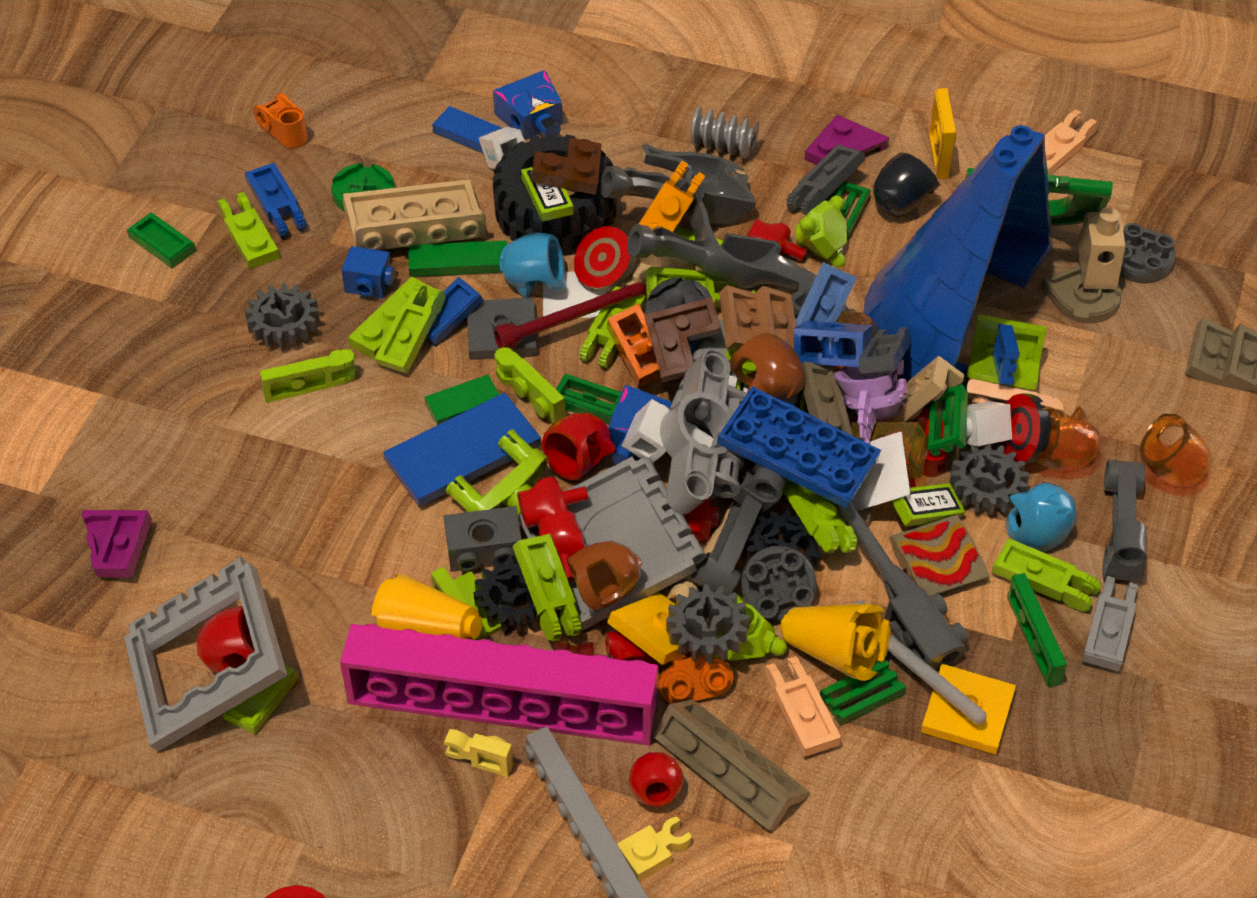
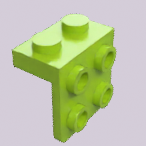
M978 314L967 376L975 380L1000 384L992 357L998 324L1012 325L1020 354L1019 358L1015 359L1017 368L1016 372H1013V385L1008 386L1023 390H1035L1038 384L1039 364L1047 327Z

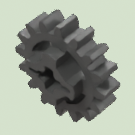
M282 283L281 288L278 290L270 285L268 286V293L256 292L258 300L249 299V309L245 310L248 331L253 333L255 341H260L264 338L265 346L267 347L272 345L273 342H277L279 348H283L285 342H290L292 346H296V339L308 340V331L316 332L317 330L316 322L320 321L316 298H311L309 290L301 293L299 285H295L292 289H287L286 283Z
M986 444L984 450H979L978 447L972 445L970 454L961 451L959 459L953 461L949 483L954 486L953 490L957 496L963 495L961 503L963 506L970 503L975 504L974 512L978 513L984 507L987 508L989 515H993L995 508L999 507L1003 513H1007L1009 504L1015 506L1010 496L1027 492L1029 473L1024 472L1026 463L1024 461L1015 462L1016 452H1011L1008 455L1004 454V446L1002 445L997 450H991L990 444Z
M704 584L703 592H697L696 589L690 587L689 597L686 598L678 594L676 596V605H669L666 630L669 632V642L671 644H678V653L680 655L691 651L692 661L696 662L700 655L706 656L708 663H712L713 655H719L725 661L727 660L729 649L738 653L740 651V642H747L750 615H746L745 602L737 604V594L735 592L725 596L723 586H719L716 592H711L708 584ZM705 619H709L710 628H707Z

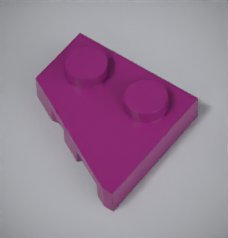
M836 115L805 150L804 160L817 165L836 145L862 151L865 158V153L875 148H878L880 151L886 150L889 144V137L840 115Z
M83 510L82 519L86 524L88 532L86 538L92 552L90 557L96 575L98 577L132 578L152 521L148 510Z

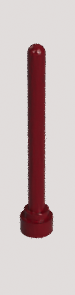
M637 282L518 326L515 324L509 325L508 323L493 327V334L499 349L501 347L510 348L511 350L515 349L516 344L521 343V339L641 296L646 292V285L642 282Z

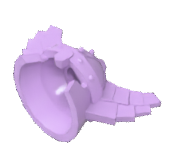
M901 359L897 369L885 376H873L872 373L860 374L859 367L845 366L835 373L834 377L844 392L843 400L845 405L858 416L860 439L868 444L874 425L877 428L884 427L888 419L899 415L897 413L899 407L905 405V402L902 401L906 398L908 391L906 379L897 380V376L903 374L904 360Z

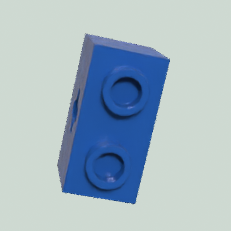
M804 321L794 328V351L801 363L805 361L819 365L859 367L858 359L873 338V325Z

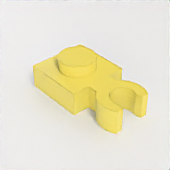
M449 730L444 741V745L448 746L445 755L459 760L468 759L471 760L472 767L505 777L509 776L513 767L512 744L497 736L486 737L475 733L473 738H470L461 731Z
M678 817L668 819L664 823L662 831L658 833L649 825L617 843L639 882L671 864L672 854L670 851H684L691 845L692 836L689 832L682 837H674L671 834L680 828V819Z

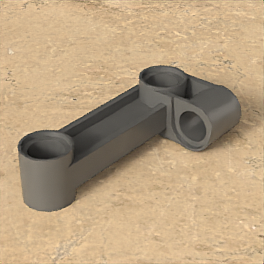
M1107 460L1104 475V491L1113 492L1112 533L1109 544L1106 545L1104 552L1103 578L1110 576L1118 580L1142 581L1147 560V527L1136 519V495H1141L1143 492L1145 463Z
M757 463L739 475L740 493L735 497H731L734 503L711 553H706V558L696 565L697 571L691 575V580L702 587L704 584H708L711 592H716L719 586H723L725 596H728L733 591L740 578V572L734 568L758 515H763L770 506L779 501L787 484V478Z

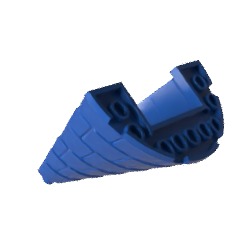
M1019 125L1011 130V135L1001 138L978 163L974 171L957 186L952 195L936 209L931 218L916 231L915 235L882 268L872 282L865 298L864 320L862 324L873 325V336L879 330L884 329L887 330L889 335L896 334L899 328L908 327L910 331L911 345L902 357V360H904L903 374L898 375L897 380L906 379L907 383L937 356H940L963 373L965 379L969 366L957 360L986 273L1025 289L1051 250L1053 244L1050 234L1052 225L1048 202V169L1043 133L1032 131L1027 126ZM943 399L942 409H945V399Z

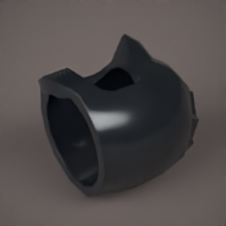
M900 152L891 158L881 169L873 184V194L877 205L884 212L895 217L904 216L910 219L919 218L918 205L926 194H933L941 184L931 169L920 159L911 154Z

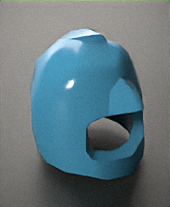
M527 234L510 242L503 248L499 259L500 271L503 272L509 284L516 287L522 297L529 298L533 287L540 282H544L552 290L565 289L563 252L558 239L553 234Z
M1047 482L1037 484L1027 492L1010 496L1015 507L1008 515L1005 523L1007 534L1013 540L1041 552H1048L1059 547L1074 529L1077 522L1075 499L1059 485ZM1018 514H1020L1021 517L1020 528L1016 523V517Z

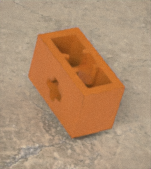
M636 304L608 318L607 329L637 387L639 388L660 378L645 316L640 305Z

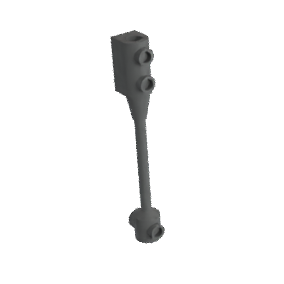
M834 503L848 525L853 528L857 538L882 573L881 576L891 596L884 619L889 620L890 628L898 640L937 672L940 670L941 664L950 666L955 663L966 651V647L963 644L968 642V636L960 623L956 622L949 625L943 616L947 613V605L943 597L938 593L929 596L924 588L919 587L897 565L893 564L852 503L847 509Z

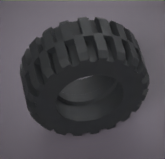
M548 134V137L540 138L538 135L531 137L529 142L521 141L513 147V151L509 149L503 155L494 170V208L496 221L500 224V229L505 235L510 236L512 241L527 234H553L558 239L563 254L571 253L572 249L577 248L583 238L594 229L604 226L611 227L613 219L616 217L617 199L604 198L601 194L603 172L607 166H614L606 154L601 150L596 194L566 189L574 192V194L569 196L574 206V214L542 222L522 181L521 170L532 167L535 151L554 153L558 156L566 157L569 138L576 137L568 134L565 137H559L557 134Z

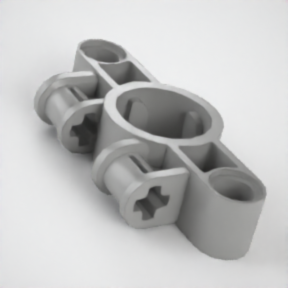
M716 349L707 350L687 368L681 401L666 413L660 425V436L663 446L672 457L666 493L669 506L679 514L691 513L711 495L731 498L737 496L741 489L738 476L739 470L744 466V458L717 444L719 434L747 393L728 385L730 362L724 353ZM684 413L694 415L697 419L702 420L710 429L713 436L711 447L695 441L688 433L685 426L686 418Z

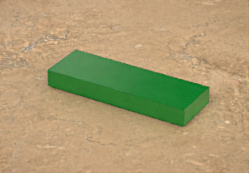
M507 240L409 246V277L500 273L502 271H500L499 259L503 248L507 245Z
M1026 574L1013 575L1007 599L1046 685L1049 688L1062 684L1067 667L1065 658Z

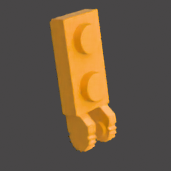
M681 161L669 181L664 183L639 224L649 226L651 229L659 226L673 232L693 202V195L704 180L705 175L700 172L695 175L690 182L687 192H684L675 186L687 171L688 164Z

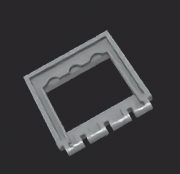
M243 557L218 571L220 579L215 574H212L188 588L189 598L182 592L156 608L157 615L150 611L128 625L130 633L124 636L148 742L149 746L158 752L288 676L258 571L249 562L247 563ZM241 599L255 652L248 655L247 661L237 668L229 666L216 674L214 681L205 687L197 685L185 692L180 702L173 706L166 705L152 651Z

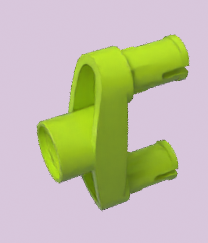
M511 429L507 432L509 438L504 435L499 440L498 447L503 449L519 464L514 470L485 495L479 494L462 475L455 478L457 484L451 482L447 486L446 493L451 495L466 512L516 506L517 515H520L521 511L517 492L528 490L534 486L548 464V457L538 448L533 449L514 429Z

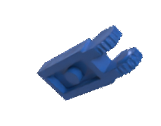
M275 162L244 173L247 184L281 238L288 235L287 225L282 219L283 216L291 214L293 222L299 231L307 228L304 216L299 209L298 201Z

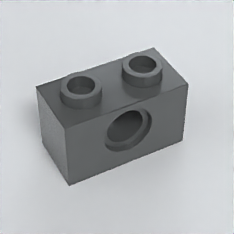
M516 506L443 515L450 572L473 571L477 568L492 567L495 560L501 565L507 564V557H512L514 563H518L512 547L517 541L521 540Z

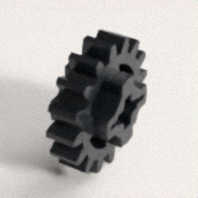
M786 508L783 515H778L774 509L770 510V518L768 519L758 515L757 525L753 524L744 545L747 561L755 553L766 547L786 546L799 551L814 567L820 566L821 556L824 552L815 538L809 534L799 516H790V511Z
M507 557V564L501 565L497 560L493 561L494 570L490 571L483 568L481 570L482 579L475 580L474 604L478 608L479 616H487V623L490 627L497 622L501 623L502 632H506L509 625L514 626L517 633L521 632L522 625L526 623L532 629L535 628V618L540 619V615L537 614L519 563H514L512 557Z

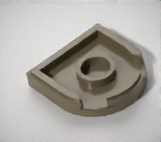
M1080 265L1044 278L1040 285V288L1057 309L1066 317L1077 322H1103L1111 318L1117 312L1120 305L1121 288L1119 284L1117 289H1083Z

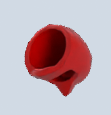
M587 412L574 413L556 421L544 433L541 442L543 453L548 457V464L553 471L561 477L570 480L582 478L590 469L598 464L602 457L616 450L615 444L611 441V433L604 420Z
M243 606L228 608L213 615L198 630L199 634L195 641L197 644V654L202 662L211 671L217 672V674L229 666L232 668L241 666L247 661L248 655L255 652Z

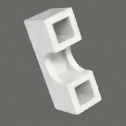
M651 399L635 414L622 447L640 458L649 457L651 462L654 463L666 452L660 436V425L663 417L670 411L669 408ZM685 421L687 431L694 440L711 447L713 438L701 431L696 425ZM711 495V501L717 496Z

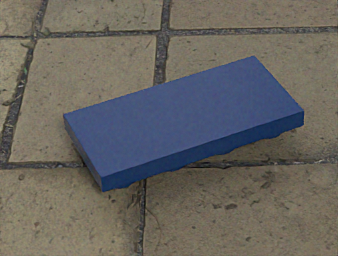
M753 386L733 413L717 440V444L774 471L846 509L851 504L881 453L880 449Z
M504 392L384 451L383 454L386 463L420 507L446 494L447 486L451 482L457 484L455 478L459 475H462L467 482H470L513 460L503 449L498 447V442L504 435L509 438L507 432L511 429H514L533 449L541 446V437Z

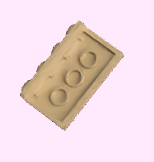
M470 179L343 194V205L354 247L383 250L485 237L486 217L484 211L479 210Z

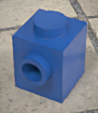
M350 247L341 269L345 293L383 299L387 287L392 286L395 279V267L391 266L389 252Z

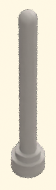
M857 601V602H855L854 604H866V603H865L864 601ZM890 633L888 651L975 724H982L986 721L987 715L983 709Z

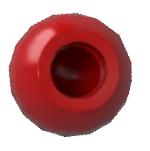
M649 752L637 758L631 766L628 778L630 790L636 799L649 807L665 806L674 801L681 792L684 780L682 769L676 760L663 752Z

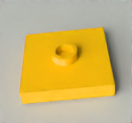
M947 88L936 89L934 93L929 128V141L935 174L938 179H949L953 148L956 141V127Z
M659 592L610 613L607 623L661 665L691 652L688 651L680 655L678 653V644H671L669 642L666 618H668L669 605L675 604Z
M941 664L939 674L986 712L987 718L984 723L975 724L933 689L921 733L996 755L1016 685Z

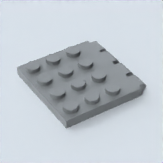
M632 456L568 489L586 487L588 500L568 505L567 507L568 511L576 515L577 523L585 536L587 546L598 542L615 541L630 548L640 557L642 563L640 567L641 575L634 589L623 599L595 613L583 601L576 582L569 583L576 600L574 605L582 624L581 631L608 618L612 611L646 598L697 571L695 565L706 558V554L695 535L691 534L692 530L684 516L675 512L669 506L666 494L667 487L660 480V475L649 457L635 461ZM522 514L518 515V520L527 537L539 536V527L527 528Z

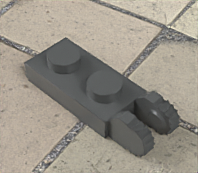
M836 145L798 182V185L786 199L788 209L793 211L801 209L802 213L806 215L822 203L823 199L831 195L865 161L863 152Z
M899 328L897 333L889 335L886 329L879 330L858 359L860 374L872 373L873 376H885L896 370L902 357L911 345L909 328Z

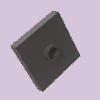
M534 297L484 300L467 316L469 359L494 358V353L498 350V346L494 338L493 327L504 323L518 326L535 320ZM536 334L521 339V343L516 344V348L513 349V352H516L519 356L537 355Z

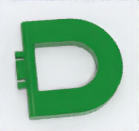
M968 168L965 179L975 168ZM1047 175L1049 193L1068 194V196L1062 199L1048 200L1052 226L1083 223L1086 213L1100 212L1101 209L1106 208L1111 198L1112 181Z

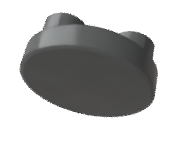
M1136 223L1127 224L1123 230L1125 252L1120 276L1138 283H1152L1165 278L1171 272L1175 261L1174 239L1170 235L1144 229Z
M770 546L758 551L747 561L741 576V590L746 603L752 605L764 618L782 621V618L790 609L806 607L813 602L816 591V576L811 563L799 551L786 546Z

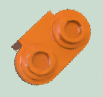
M692 652L670 661L672 666L664 669L658 678V691L668 703L674 704L690 699L698 701L720 696L730 689L734 675L730 665L723 659L713 657L712 663H708L706 656L700 655L695 662L692 661Z

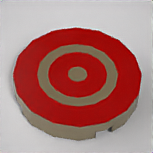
M610 226L594 229L586 235L578 245L574 256V271L579 281L590 289L600 292L610 291L615 286L619 287L622 285L620 282L625 277L628 278L631 275L637 257H630L627 251L629 236L619 228Z

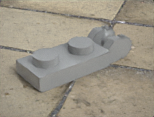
M1107 576L1103 592L1098 597L1082 661L1119 672L1136 608L1134 600L1138 584L1130 582L1124 594L1125 600L1111 597L1116 583L1114 582V577Z

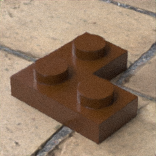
M570 137L566 157L558 156L554 153L535 151L530 182L595 195L599 180L601 143Z
M712 297L644 315L662 382L685 377L687 368L694 363L688 342L721 334V327Z

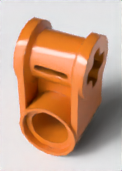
M278 93L275 95L274 100L265 105L259 104L254 106L253 113L258 124L263 130L268 131L281 142L283 146L298 148L307 142L308 134L304 113L285 94Z

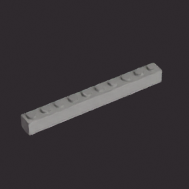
M548 726L526 735L524 752L529 760L533 759L536 764L534 767L540 779L544 778L547 783L545 786L551 798L555 797L558 803L557 809L561 817L567 818L570 833L573 837L577 836L581 842L579 846L585 857L589 856L592 861L591 868L595 876H600L604 882L602 885L607 897L648 898Z

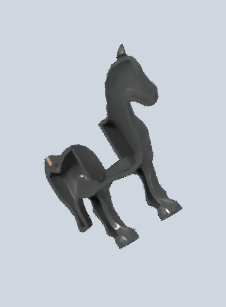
M643 144L641 161L645 164L664 168L675 172L681 161L688 164L687 171L675 185L684 192H687L690 182L699 172L704 174L705 178L693 195L694 200L684 214L694 231L695 240L684 238L663 227L656 226L651 229L646 225L635 224L630 230L627 240V251L630 257L647 258L651 254L656 257H674L698 266L706 273L741 289L754 290L770 285L795 291L792 294L795 319H797L817 275L780 255L781 246L777 241L727 233L720 245L711 229L710 223L728 224L740 220L755 206L756 200L747 187L748 175H746V171L735 163L719 156L690 151H663ZM607 166L601 178V194L604 198L620 199L626 195L654 200L670 177L657 172L638 171L631 167H626L623 170L618 166ZM845 302L836 323L862 324L863 321L855 309H849Z

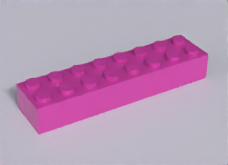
M351 624L340 660L348 704L531 730H539L548 726L550 732L651 745L657 711L658 665L649 664L642 660L625 661L610 659L604 655L588 656L573 654L566 650L536 649L524 644L516 646L499 644L487 639L476 641L457 638L449 634H442L440 636L424 634L412 629H387L374 624Z

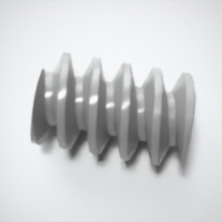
M697 106L690 129L692 144L699 147L703 143L705 149L709 150L715 146L717 152L721 153L727 149L729 155L733 156L739 151L740 157L747 159L756 145L760 124L757 121L752 129L750 128L749 119L745 118L740 126L738 125L737 115H733L728 123L726 122L725 112H721L716 120L714 119L713 109H709L704 117L702 116V107Z

